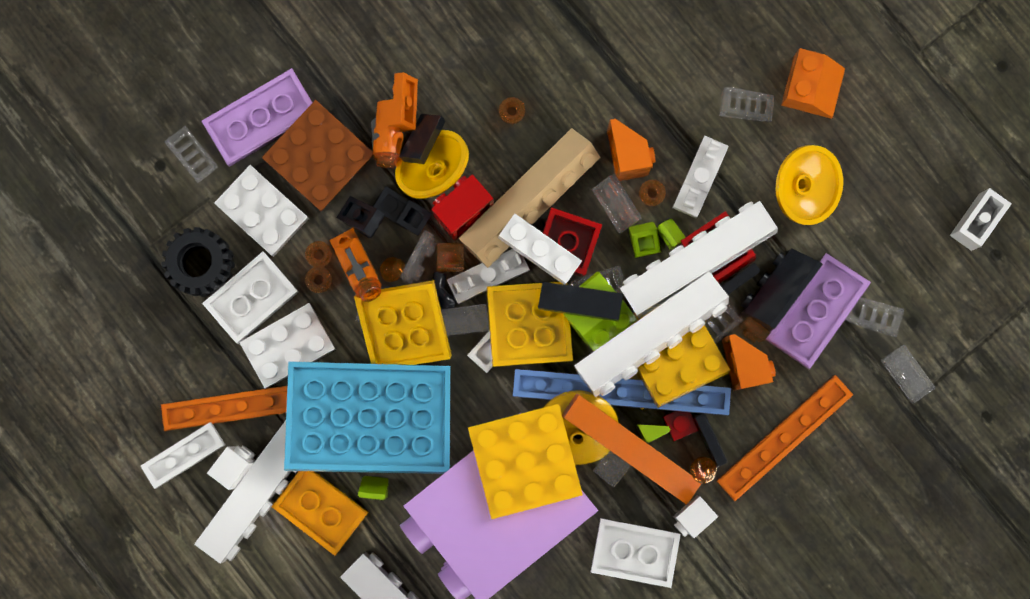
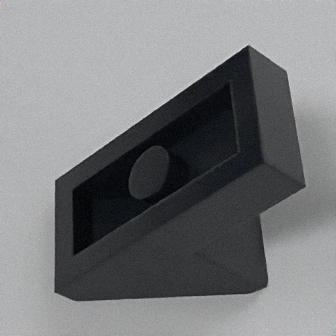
M350 196L336 218L371 239L384 220V213Z

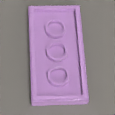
M291 68L202 120V123L226 164L230 167L280 138L313 102Z
M825 253L820 261L823 264L776 328L771 330L765 338L766 341L809 370L871 283L827 253Z

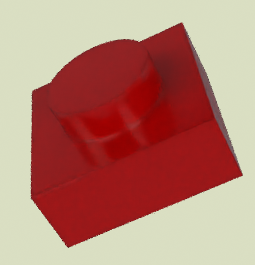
M675 411L662 417L666 426L670 428L669 433L673 441L699 431L691 412Z

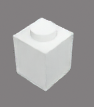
M698 495L673 516L677 521L674 526L684 537L689 534L692 538L697 537L718 518L716 513Z

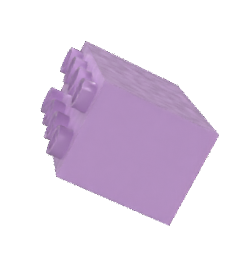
M473 450L404 505V508L411 516L400 524V527L421 554L433 545L440 552L446 562L438 576L455 599H466L471 594L475 599H489L598 510L582 491V496L491 519Z

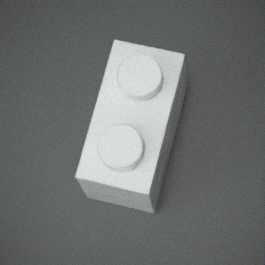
M990 188L979 193L950 236L971 251L982 247L1012 203Z
M238 445L226 447L207 474L228 490L235 489L256 461L253 459L255 454L243 445L242 447Z

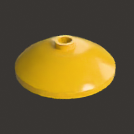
M441 130L424 164L403 162L399 158L395 170V178L399 188L406 195L419 199L430 198L447 191L459 180L467 166L469 151L465 141L459 134L453 131Z
M805 145L792 151L781 164L776 179V197L784 215L795 223L814 225L827 219L836 209L843 191V173L837 158L828 149L816 145Z
M575 390L564 392L551 399L545 405V407L559 404L561 414H563L577 393L618 422L613 407L601 396L595 397L592 392ZM563 418L575 465L596 462L610 452ZM579 434L582 436V438L576 439L574 438V436Z

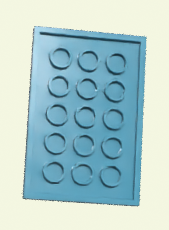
M288 362L284 471L444 474L450 469V366Z

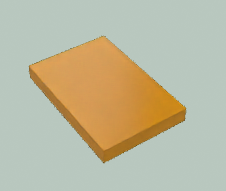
M298 471L272 505L273 509L334 556L338 554L369 513L316 471Z

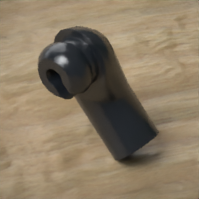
M434 272L432 280L435 283L440 308L450 310L454 308L456 299L454 296H450L444 289L447 274Z

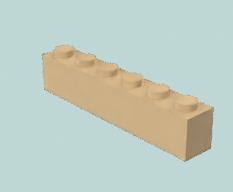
M571 128L459 240L470 253L488 268L510 247L498 239V237L514 214H517L532 225L601 158L592 143Z

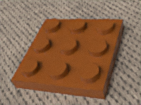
M315 100L265 153L262 159L322 212L374 154Z

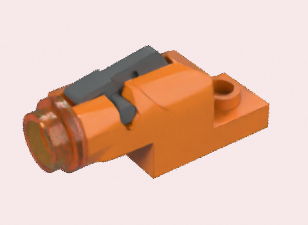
M404 72L394 74L393 99L377 102L376 118L371 121L374 159L376 160V165L383 168L397 167L403 143L402 132L416 130L418 79Z
M352 228L331 239L330 242L335 250V254L356 296L364 302H370L378 298L381 294V283L355 230Z

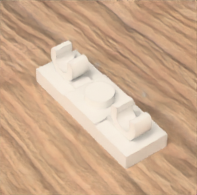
M704 136L673 205L674 209L694 218L698 217L729 147L728 145Z
M514 249L503 253L488 268L481 263L447 279V282L457 303L460 304L486 292L487 286H499L530 271L524 257Z
M209 422L142 464L141 468L153 488L157 489L224 447L225 443L212 422Z

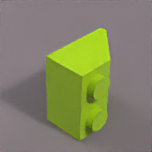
M598 271L579 286L616 292ZM622 300L619 322L563 313L580 338L593 351H596L619 335L637 320L624 300Z

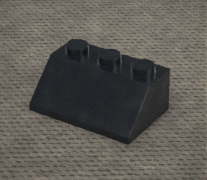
M792 248L786 253L781 251L772 263L776 266L770 274L765 272L756 285L760 287L754 295L749 293L742 302L741 306L744 309L740 315L764 333L774 330L823 265L821 262Z

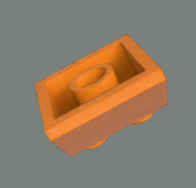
M800 48L793 58L781 106L832 119L845 68L825 54Z
M611 119L607 134L616 181L648 176L651 168H653V163H655L653 147H648L647 140L617 119Z
M735 334L722 339L727 365L730 368L729 375L733 391L773 382L772 377L776 376L774 363L772 360H768V356Z

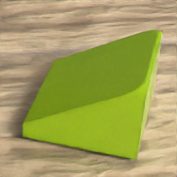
M669 219L657 227L658 234L671 250L680 245L681 240L686 238L673 219Z
M654 222L629 227L635 258L661 252L658 230Z
M636 425L643 441L646 443H650L670 432L669 426Z
M363 476L358 496L360 498L385 500L388 495L389 479Z

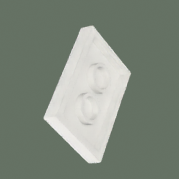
M251 165L245 169L214 203L273 257L309 219Z
M262 252L202 304L230 337L239 344L299 291L266 253Z
M310 303L239 342L265 389L288 377V362H315L336 350Z
M600 518L591 573L671 588L681 534Z

